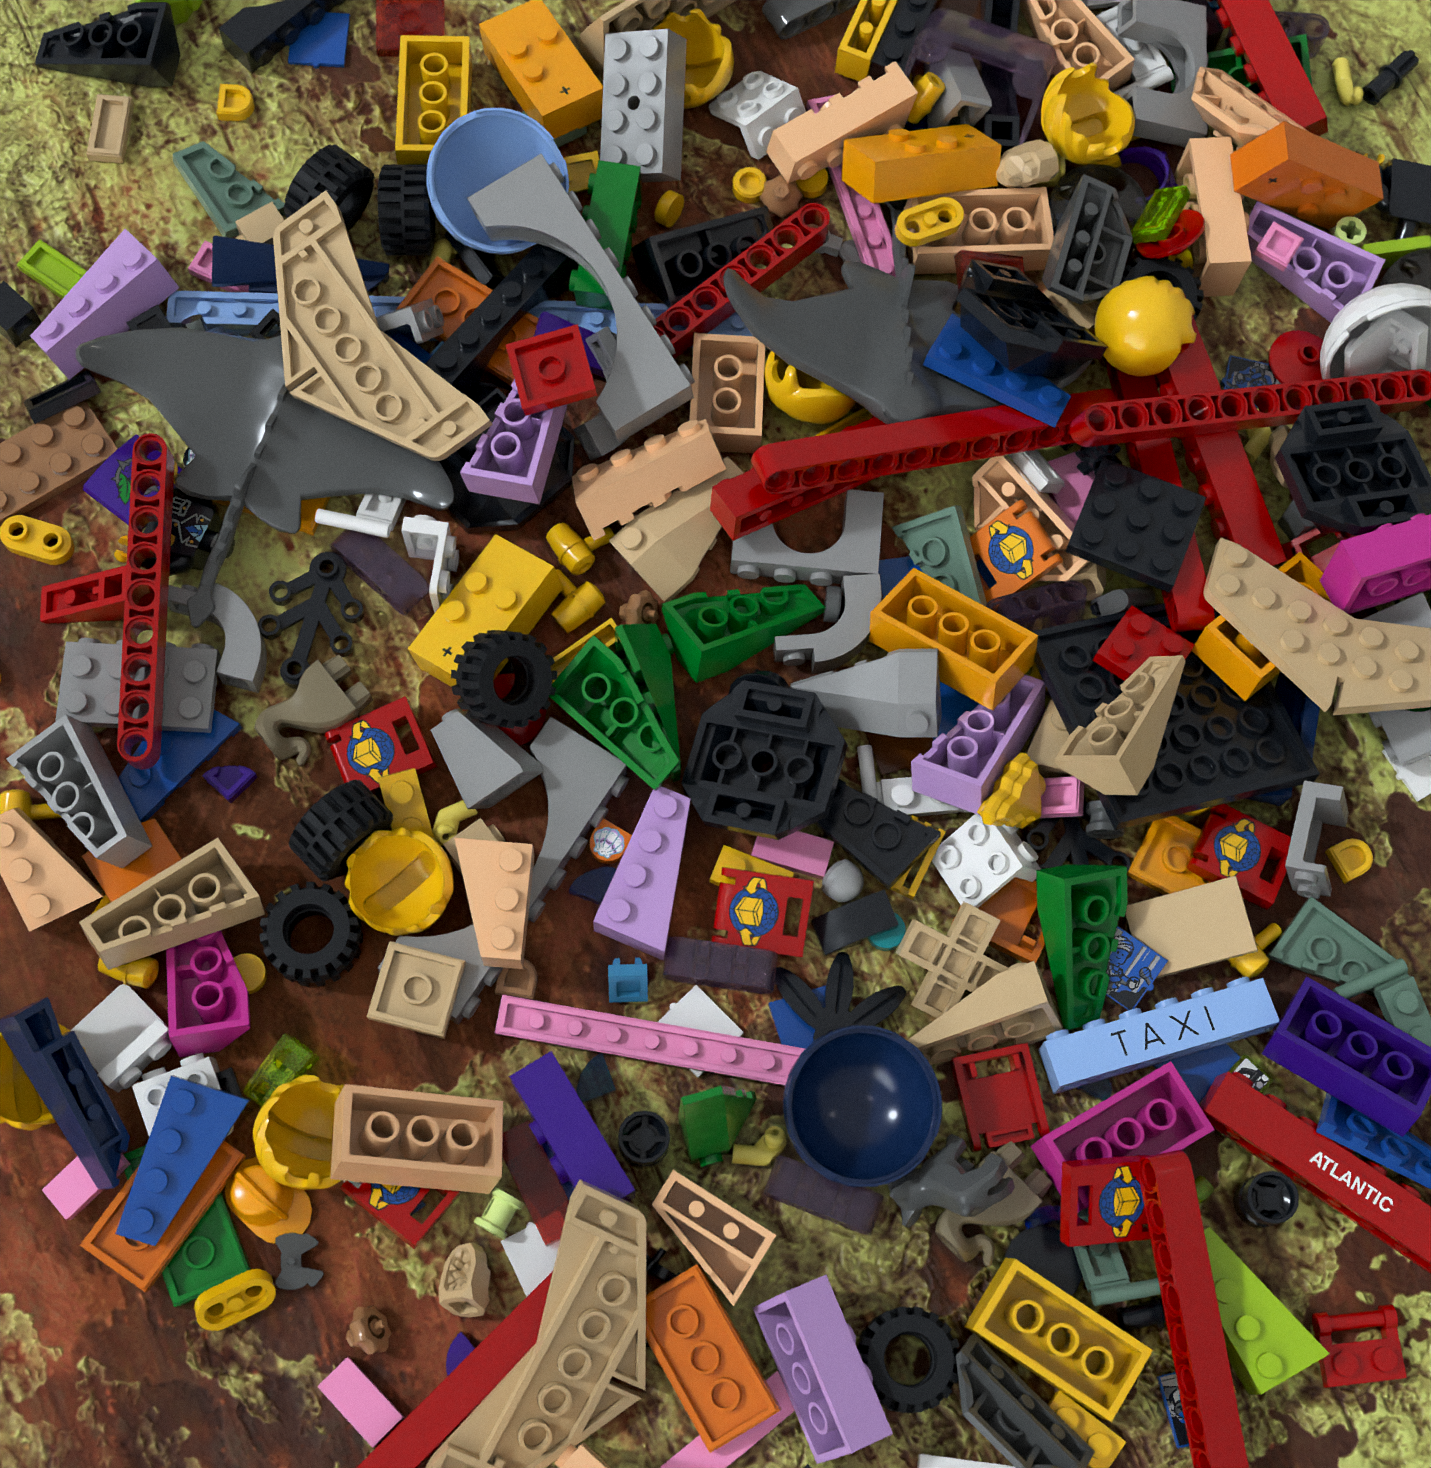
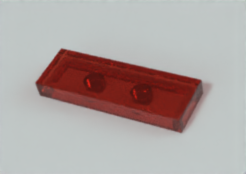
M528 1120L503 1133L502 1156L546 1247L561 1238L569 1200L542 1145L540 1146L528 1125L531 1122Z

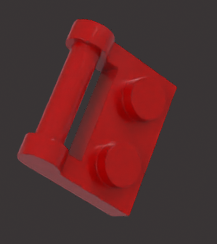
M1392 1304L1379 1305L1378 1310L1337 1315H1328L1327 1312L1312 1314L1314 1338L1329 1352L1328 1356L1319 1360L1324 1388L1407 1378L1397 1329L1398 1316ZM1380 1326L1382 1339L1332 1344V1332Z

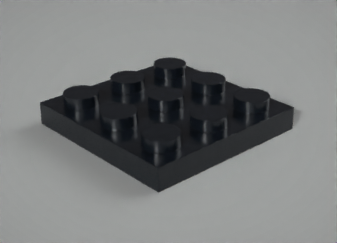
M1103 457L1065 552L1170 593L1207 497Z

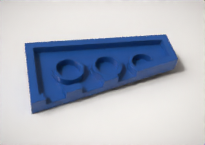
M953 313L930 348L923 363L924 366L1054 428L1071 397L1041 375L1009 371L960 326V318Z
M214 710L211 733L162 730L161 754L157 763L151 768L144 770L136 769L128 763L118 778L140 822L147 821L165 804L164 800L190 780L192 778L190 775L206 760L209 761L230 736L234 737L242 729L241 724ZM147 741L141 742L133 754L134 757L140 756L146 751Z
M171 1075L115 1234L156 1246L250 1099Z
M1326 1093L1316 1129L1317 1133L1431 1189L1430 1145L1409 1131L1402 1137Z

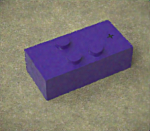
M1307 976L1291 999L1280 1022L1277 1024L1261 1053L1402 1137L1421 1116L1431 1095V1047Z
M552 1051L510 1076L513 1088L533 1122L528 1124L540 1146L546 1142L554 1155L549 1159L550 1165L562 1184L570 1181L575 1189L581 1179L629 1202L635 1198L633 1185Z

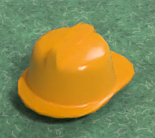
M257 1157L244 1160L226 1184V1201L232 1212L252 1232L266 1242L275 1243V1239L278 1236L287 1233L303 1234L310 1224L312 1206L310 1197L305 1190L286 1186L272 1179L266 1174Z

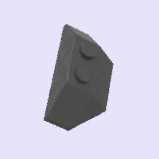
M1083 174L1056 229L1042 276V281L1047 290L1081 305L1102 300L1110 290L1120 285L1133 237L1125 214L1117 201L1119 197L1116 188Z
M973 1333L956 1355L963 1416L1015 1468H1086L1095 1451Z

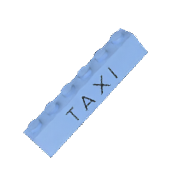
M1249 977L1238 978L1227 983L1228 988L1214 992L1213 987L1204 988L1192 993V999L1178 1002L1177 998H1169L1155 1004L1156 1009L1142 1013L1141 1008H1135L1119 1015L1120 1020L1106 1023L1104 1019H1097L1084 1024L1082 1031L1069 1034L1068 1029H1063L1047 1035V1041L1043 1042L1038 1051L1053 1094L1271 1031L1280 1020L1264 979L1250 981Z

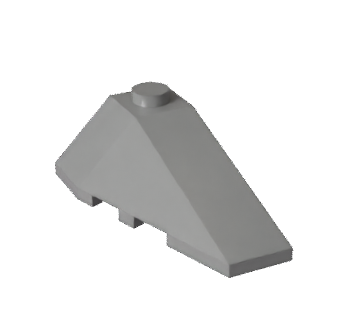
M898 649L888 652L887 656L870 662L866 659L855 663L854 667L838 672L828 671L790 684L791 689L816 693L836 727L894 737H938L942 717L938 649Z

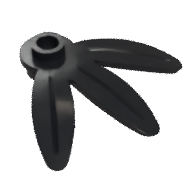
M839 952L830 967L825 990V1008L822 1007L810 987L794 973L783 967H777L772 972L777 988L789 1007L806 1024L815 1029L813 1042L837 1028L850 1025L875 1026L892 1014L906 996L905 988L902 986H892L870 995L849 1012L854 977L852 963L846 952Z

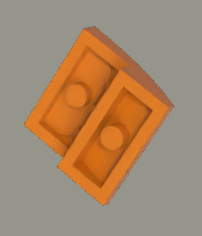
M155 818L141 823L152 847L123 869L95 858L90 851L82 855L85 863L111 902L183 859Z

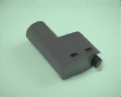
M1149 587L1117 589L1092 600L1090 604L1093 605L1090 606L1092 615L1101 617L1128 611L1131 605L1137 609L1153 606L1156 596Z

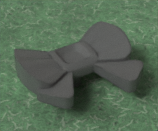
M287 1233L275 1239V1243L282 1253V1271L275 1282L276 1286L285 1290L299 1289L307 1283L311 1287L315 1286L323 1277V1272L301 1267V1254L317 1246L318 1240L307 1233L303 1235Z

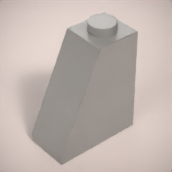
M939 47L924 64V75L927 72L934 73L944 82L946 87L932 107V111L927 114L928 129L960 124H969L973 127L992 107L990 96L970 53L957 51L949 47Z
M461 708L451 710L442 716V722L432 728L431 732L467 809L491 808L544 772L542 765L497 726L472 719L466 715L467 711H463Z

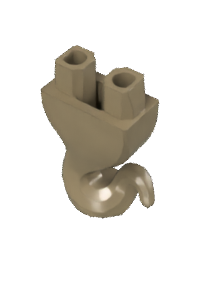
M340 655L327 660L323 664L317 659L302 674L296 692L292 697L268 707L257 718L254 729L278 760H285L299 754L296 761L299 766H303L311 755V745L306 739L302 737L284 738L280 735V729L290 727L326 733L360 717L359 713L373 701L370 692L360 681L345 692L338 686L340 682L352 674L351 669Z
M1011 1141L996 1152L992 1151L991 1153L1004 1159L1008 1170L1003 1178L1010 1177L1013 1179L1015 1186L1013 1192L975 1217H964L948 1209H945L939 1216L935 1234L962 1262L971 1261L979 1252H983V1263L986 1267H990L995 1255L994 1242L989 1236L980 1233L966 1238L962 1232L963 1225L1002 1227L1019 1223L1027 1219L1043 1203L1041 1198L1052 1184L1051 1180L1037 1168L1024 1181L1012 1171L1025 1155ZM985 1158L976 1166V1169L985 1163Z

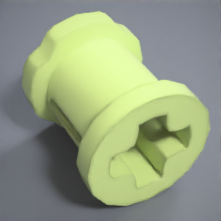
M1347 216L1338 221L1332 235L1357 246L1363 242L1366 236V227L1360 219Z
M494 1187L491 1191L493 1194L491 1201L482 1216L475 1218L474 1223L505 1240L507 1237L505 1230L516 1211L522 1210L525 1204L501 1189Z

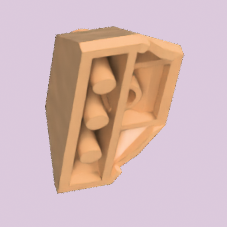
M1207 67L1199 68L1191 100L1203 121L1214 128L1213 134L1217 137L1231 136L1232 142L1237 145L1236 150L1283 121L1306 130L1223 70Z
M1005 455L991 457L972 476L974 487V527L976 531L980 530L1017 501L1024 500L1028 508L1016 517L1019 518L1027 512H1033L1056 546V549L1043 556L1046 561L1051 556L1060 554L1064 561L1038 581H1070L1090 562L1065 552L1075 524L1047 493L1039 492L1021 469Z

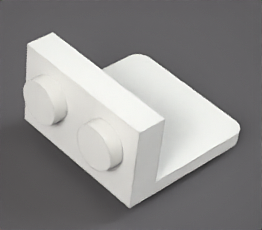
M754 71L747 74L740 83L730 90L721 93L709 105L712 115L740 128L750 156L757 160L767 154L766 151L773 130L806 112L798 87L762 71Z
M1402 309L1374 319L1369 328L1359 338L1354 337L1345 347L1343 377L1375 374L1386 362H1389L1401 371L1425 370L1429 326L1418 316H1411Z
M416 515L414 518L404 517L401 531L408 556L434 560L429 595L435 613L453 590V584H450V572L457 571L459 562V550H456V537L451 536L448 522L437 521L428 515Z
M975 814L939 845L932 862L960 905L964 901L979 908L1014 877L1031 882L1037 878L1036 870H1041L1036 862L1038 855L1028 843L1021 841L1016 833L1018 828L1015 826L1008 827L1005 824L1002 826L983 824L982 817Z
M125 984L118 986L70 1030L75 1032L81 1045L85 1048L86 1054L92 1066L97 1070V1075L100 1079L118 1093L122 1089L133 1085L142 1075L141 1071L153 1060L160 1059L172 1047L168 1026L130 986Z
M199 1053L181 1060V1067L166 1072L165 1067L141 1075L142 1082L132 1085L149 1136L171 1075L221 1090L216 1073L220 1072L216 1058H204L203 1053ZM233 1125V1127L231 1128V1130H230V1132L228 1133V1135H230V1134L233 1132V1130H234V1125Z

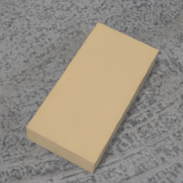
M97 94L86 152L89 161L124 164L134 109L132 97Z

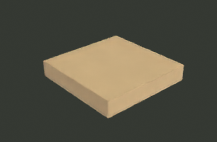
M389 941L367 1018L445 1039L466 961Z

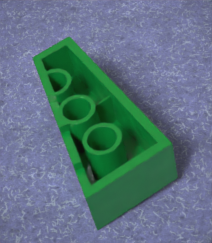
M598 160L596 174L590 173L588 181V194L592 195L590 205H584L582 217L585 221L591 219L601 235L598 242L603 250L608 247L612 250L620 265L616 270L623 279L626 277L627 271L624 261L630 260L632 233H636L638 209H641L643 201L641 166ZM580 264L578 270L572 269L569 291L575 293L576 305L613 310L604 290L592 275Z

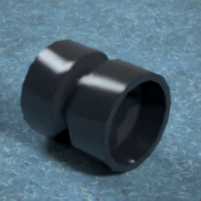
M646 1110L634 1112L626 1117L619 1129L618 1144L620 1154L628 1164L640 1169L653 1168L661 1163L667 1155L670 1133L669 1127L662 1117Z
M1275 1171L1263 1172L1245 1179L1238 1185L1233 1197L1235 1212L1241 1221L1256 1228L1269 1227L1287 1221L1294 1215L1299 1203V1195L1295 1184L1283 1173Z

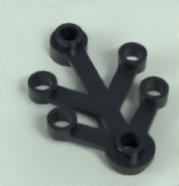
M333 552L318 554L311 561L308 572L288 583L276 581L269 588V595L273 603L278 606L289 604L293 596L314 586L310 599L278 616L265 615L258 622L262 636L265 639L273 640L278 638L283 630L303 620L292 657L287 658L280 668V674L284 683L292 689H297L302 674L310 666L307 660L319 623L329 637L330 647L336 656L347 657L354 649L352 638L341 630L326 604L330 589L341 604V613L346 622L358 623L364 617L362 603L352 597L343 581L347 573L346 564L341 556ZM331 564L334 566L330 573H323L321 571L324 565ZM286 589L288 592L285 597L277 598L275 597L276 591ZM349 607H358L359 611L357 614L352 616L346 614V610ZM273 622L277 624L275 630L271 632L264 631L267 623ZM340 640L349 642L348 646L341 650L335 647L336 643ZM299 665L302 667L300 673L296 675L289 674V669L292 666Z
M1084 801L1083 816L1080 817L1090 822V816L1086 813L1087 802ZM1078 816L1062 817L1065 834L1046 862L1039 866L1041 869L1061 866L1069 853L1072 864L1089 865L1086 853L1088 852L1105 865H1112L1113 859H1119L1127 867L1128 871L1130 859L1126 854L1115 852L1096 838L1087 836L1086 832L1080 827ZM1061 817L1042 818L1038 826L1028 832L1024 842L1028 843L1036 853L1043 851L1049 843L1048 834ZM1032 835L1040 836L1043 840V845H1033L1030 837ZM1103 839V840L1112 841V840H1114V839Z

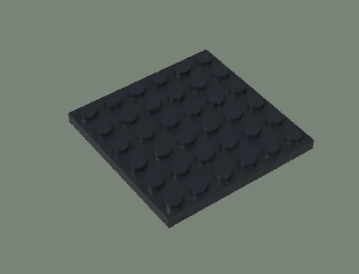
M1164 603L1139 608L1148 616L1171 629ZM1214 609L1216 619L1221 614ZM1127 611L1032 631L1038 635L1034 662L1069 735L1078 726L1086 728L1097 717L1095 710L1102 703L1110 704L1122 693L1120 685L1124 680L1092 660ZM1203 630L1177 632V634L1195 644ZM1191 651L1185 660L1186 662L1154 768L1139 794L1104 795L1096 790L1114 830L1302 785L1304 780L1314 782L1320 773L1271 681L1248 700L1244 701Z

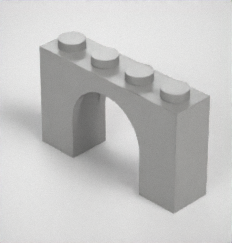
M1122 0L1118 4V36L1148 43L1160 49L1171 62L1176 78L1173 94L1136 86L1123 96L1131 105L1135 115V127L1132 136L1186 147L1190 138H1203L1207 135L1209 125L1203 121L1191 100L1196 74L1200 67H1207L1206 6L1182 0Z
M848 490L844 503L842 535L832 547L822 552L801 553L792 550L778 538L773 524L734 540L730 573L737 574L744 579H757L759 576L773 577L776 581L782 583L804 580L810 581L811 584L816 586H829L832 583L841 584L843 576L878 574L884 493Z
M1422 592L1363 618V620L1431 628V609ZM1403 709L1368 712L1375 728L1380 726L1384 728L1388 739L1382 741V744L1391 762L1398 759L1403 767L1431 756V710L1413 712Z

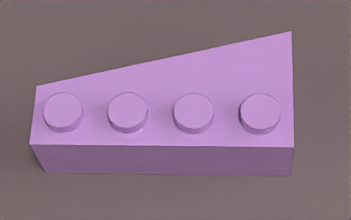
M1259 201L1255 203L1249 214V230L1247 235L1252 262L1330 323L1349 301L1372 289L1385 262V259ZM1273 221L1304 238L1284 272L1253 254Z
M124 229L30 337L70 380L84 368L75 358L76 349L80 344L102 336L129 331L130 328L126 322L152 307L160 305L179 289V286L159 260L132 234Z
M514 379L511 384V392L505 402H501L494 413L493 425L490 426L486 434L483 433L476 444V452L470 462L466 461L460 474L469 492L540 504L568 404L525 416Z
M1024 675L993 711L981 704L976 706L971 712L965 711L957 719L958 724L946 735L944 733L939 735L932 742V748L924 755L919 754L911 761L912 791L979 815L977 811L982 802L992 794L995 781L1003 774L1004 765L1020 753L1045 711L1044 681Z
M660 786L657 791L652 790L593 920L595 932L664 961L691 798Z

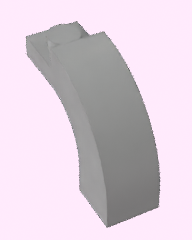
M608 326L585 339L603 370L606 383L611 374L617 348V335L611 332ZM600 412L589 421L573 429L590 461L612 451L628 439L626 438L619 443Z
M880 574L843 576L840 587L842 589V616L838 622L828 630L816 634L775 636L773 645L774 662H783L787 666H797L805 663V660H811L812 674L838 668L853 659L869 640L870 612L881 602L882 598Z
M215 583L211 596L215 604V610L206 621L216 624L225 632V648L216 672L225 685L259 693L267 664L264 637L247 604L233 591ZM169 585L168 607L170 610L189 616L187 600L197 593L198 588L191 585H182L181 588Z

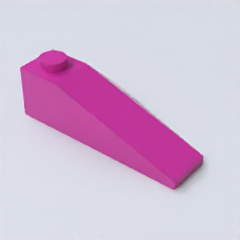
M221 930L166 949L169 1039L180 1058L199 1053L205 1054L221 1051L251 1028L249 992Z

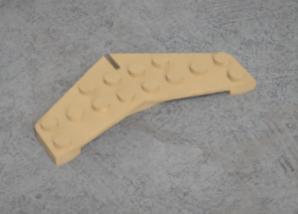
M326 190L275 228L273 242L285 387L291 391L290 394L294 398L432 461L446 459L493 425L477 403L465 394H462L380 330L341 211Z
M1220 538L1215 546L1203 593L1206 601L1324 712L1332 704L1335 686H1338L1339 689L1333 715L1431 707V628L1356 619L1241 545Z
M581 1179L579 1180L570 1196L536 1344L431 1456L425 1468H546L556 1461L570 1444L575 1447L641 1399L637 1391L611 1380L613 1376L645 1390L646 1219L637 1206Z

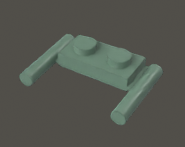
M1402 958L1333 989V992L1348 1000L1373 988L1386 1022L1431 1047V1017L1413 976L1408 975L1407 964Z
M1088 1207L1078 1212L1077 1217L1088 1222ZM1117 1242L1073 1247L1088 1293L1091 1292L1094 1306L1161 1294L1158 1278L1130 1283Z

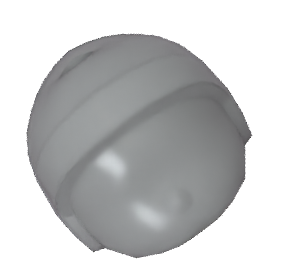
M843 859L834 863L826 872L822 880L821 889L828 897L837 902H849L861 893L864 877L855 864L847 859Z

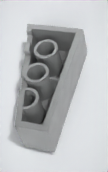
M65 714L6 759L26 777L25 781L46 799V804L54 813L59 814L66 821L67 827L95 858L123 869L152 847L130 800L91 726Z

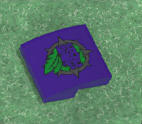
M137 434L108 457L83 485L84 492L127 525H129L132 451L135 441L140 437ZM157 450L149 453L146 461L158 459L161 452ZM179 466L177 472L178 474L183 470ZM160 486L148 488L144 497L156 495Z

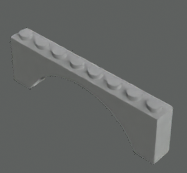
M539 154L467 199L474 215L491 241L522 240L555 249L585 268L604 290L616 318L617 348L611 374L596 403L600 414L620 443L694 398L691 384L695 383L686 365L683 363L678 366L672 357L676 351L665 334L659 337L653 327L657 322L648 306H639L634 298L638 296V292L630 278L626 276L622 279L616 268L620 267L612 250L609 247L603 250L598 240L601 238V235L591 219L585 221L579 213L583 210V207L572 190L567 193L561 185L565 180L554 162L549 165L543 155Z
M552 717L549 718L530 746L531 756L543 767L544 772L540 775L548 796L546 836L542 850L533 867L528 921L530 920L533 923L538 919L546 905L542 901L550 889L556 891L567 874L564 867L572 857L576 860L583 852L588 842L584 837L593 826L597 829L609 811L605 806L612 796L618 798L629 781V778L626 777L627 765L619 758ZM474 924L461 930L436 936H399L395 942L466 961L450 1020L458 1025L464 1017L470 1019L481 1002L478 995L485 985L491 987L495 983L503 969L501 967L483 965ZM383 961L378 966L379 972L381 971Z

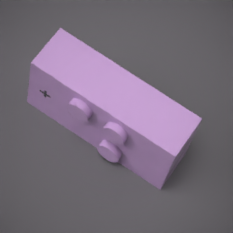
M827 1275L783 1292L753 1307L816 1464L851 1454L893 1434L872 1385L871 1371L861 1359L856 1347L855 1333L852 1327L845 1321Z

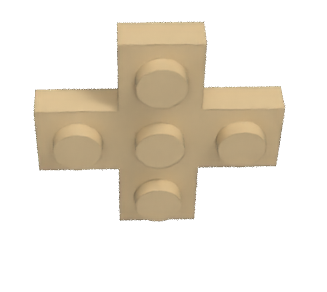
M964 901L947 935L912 919L895 952L928 970L911 1005L938 1018L960 1002L965 990L973 992L995 975L1007 971L1008 967L983 955L1001 920Z

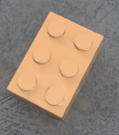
M694 333L692 376L695 383L691 384L694 398L690 400L689 421H701L706 418L720 452L754 453L760 448L762 438L765 345L754 336Z

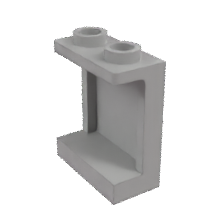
M432 298L376 316L379 328L383 332L405 324L410 325L417 344L443 334V314L437 305L434 306Z
M1304 780L1285 864L1292 890L1297 891V894L1302 897L1318 899L1320 895L1331 896L1332 887L1325 865L1315 864L1314 862L1323 823L1346 827L1349 812L1343 786Z

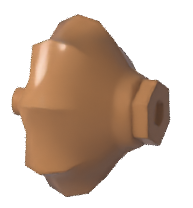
M779 174L774 179L764 182V191L759 199L767 206L770 214H776L784 218L789 213L798 211L799 201L804 194L799 190L796 181L787 183L784 177Z
M647 590L630 596L628 603L620 606L619 616L626 624H655L659 618L657 611L658 601L653 599L651 593Z
M375 1305L357 1307L354 1310L353 1319L349 1325L350 1330L347 1331L346 1340L350 1347H360L368 1355L375 1352H386L389 1338L392 1335L387 1324V1317L381 1314Z

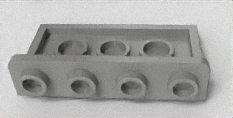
M80 638L78 642H66L55 721L67 714L91 727L118 728L123 640L116 641V644L102 643L93 638ZM166 642L162 730L211 733L218 677L216 671L221 660L218 649H214L211 645L200 643L191 645V648H185ZM151 667L140 668L135 674V680L142 681L148 678L151 673ZM149 704L137 706L133 712V718L144 717L149 711Z

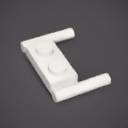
M1118 5L1096 15L1101 23L1135 59L1131 73L1134 83L1113 93L1123 97L1136 86L1154 89L1174 79L1172 70L1167 66L1157 47L1118 36Z
M378 493L365 494L356 516L318 508L315 515V523L388 538L390 532L395 527L406 499Z
M863 745L857 747L862 793L865 792L878 799V802L909 816L913 815L916 817L958 812L969 813V811L912 791V777L882 779L880 782H876L872 746Z

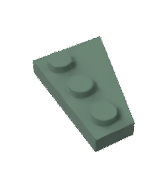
M202 141L172 154L174 165L223 237L233 238L238 236L239 232L235 221L270 202H273L282 216L285 215L284 202L279 198L274 200L263 191L262 185L254 179L252 181L248 180L236 170V165L206 142Z
M954 505L892 527L897 537L902 538L909 549V556L914 564L919 565L923 573L988 608L961 506Z
M1313 897L1306 900L1267 954V957L1272 961L1340 985L1397 960ZM1373 988L1363 992L1376 997Z

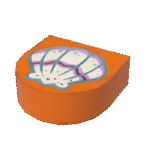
M603 818L590 837L591 854L598 862L604 864L616 863L622 859L632 835Z

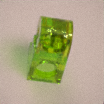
M284 1033L250 1078L243 1093L259 1107H262L278 1086L304 1075L320 1057L293 1035Z

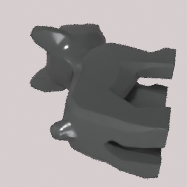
M950 1134L946 1139L945 1147L925 1161L921 1168H914L902 1178L887 1184L890 1190V1197L901 1208L902 1225L906 1228L913 1226L921 1216L923 1208L929 1205L943 1207L964 1217H975L992 1205L1002 1201L1015 1188L1012 1178H1003L1008 1170L1004 1159L990 1153L985 1158V1163L976 1169L975 1165L967 1159L959 1157L967 1147L964 1140Z

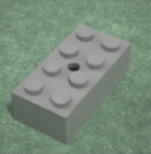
M670 29L605 33L600 160L641 166L642 182L681 181L687 39Z

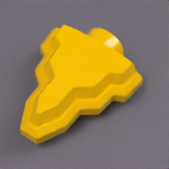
M1019 753L1014 759L1004 765L1003 774L995 781L992 794L982 802L977 811L982 817L983 824L994 826L1005 824L1008 827L1015 826L1016 828L1023 829L1041 817V796L1046 790L1044 778L1039 773L1038 764L1032 761L1027 753Z

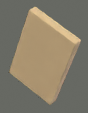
M1236 876L1127 905L1125 914L1131 935L1168 960L1156 978L1258 952Z

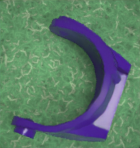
M1134 147L1119 153L1118 156L1121 164L1138 163L1144 165L1154 172L1158 179L1159 189L1153 195L1140 199L1133 204L1136 212L1143 213L1149 207L1159 205L1162 201L1170 200L1178 194L1179 187L1175 182L1166 152L1150 147Z

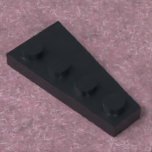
M838 779L828 817L814 823L888 890L941 836L940 831L912 820L911 816L899 810L895 811L878 802V799L847 786L846 782Z

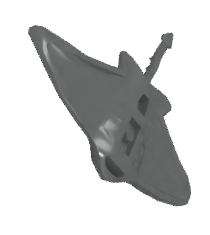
M907 199L884 202L890 208L893 225L892 254L895 277L861 262L844 261L841 272L849 289L797 301H788L764 297L733 269L728 268L723 276L726 294L732 307L756 339L787 364L849 396L874 417L886 424L1006 405L923 365L927 353L951 314L953 313L959 318L961 317V315L954 311L958 303L956 298L960 286L948 281H913L916 266L915 264H908L909 258L906 256L907 245L901 243L895 235V225L898 216L904 211L903 208ZM1093 359L1060 378L1043 377L1060 389H1063L1076 380Z
M183 327L143 329L102 336L82 343L76 349L75 358L82 367L120 382L151 401L196 457L177 475L174 486L188 496L206 500L230 501L218 537L205 563L197 593L187 600L190 623L194 628L200 627L215 610V604L211 598L220 568L233 543L244 506L275 530L296 534L301 527V500L378 493L404 498L437 511L448 509L454 501L453 486L439 461L427 459L294 398L290 394L291 391L285 387L281 335L266 340Z

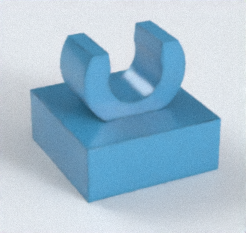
M640 957L635 958V964L620 965V958H615L613 965H608L609 1003L648 1001L647 964H642Z

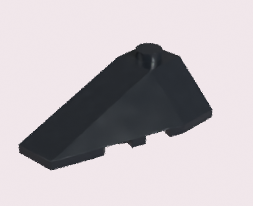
M137 2L128 5L127 11L116 15L106 12L100 14L97 21L85 25L76 22L43 33L35 65L39 68L139 86L172 87L181 55L171 6L167 2Z
M767 206L651 236L632 247L631 250L642 282L665 305L671 307L773 230L774 227Z

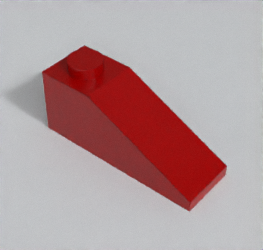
M127 565L42 586L40 622L47 624L124 620ZM145 594L139 600L138 605L142 607L148 606L153 602L155 594Z

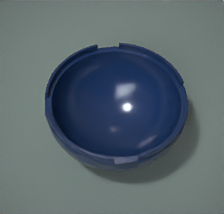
M850 1025L837 1028L819 1037L800 1054L789 1072L784 1088L783 1115L788 1136L796 1152L810 1168L828 1180L848 1187H876L902 1178L924 1160L939 1132L942 1117V1097L933 1068L916 1046L888 1029L877 1026Z

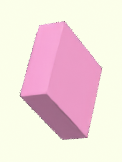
M1273 221L1253 254L1284 272L1304 238Z

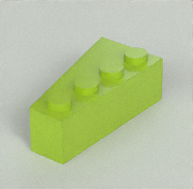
M1210 1227L1204 1228L1228 1359L1248 1395L1263 1394L1328 1356L1329 1352Z

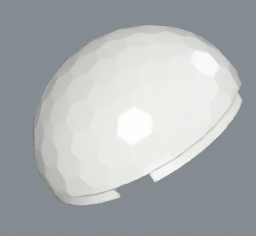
M1406 283L1389 284L1368 290L1349 301L1334 317L1325 333L1320 351L1322 378L1343 377L1344 350L1350 340L1354 337L1359 338L1369 328L1374 319L1400 309L1411 316H1418L1429 326L1425 370L1431 372V290L1420 285ZM1386 362L1375 374L1401 370Z

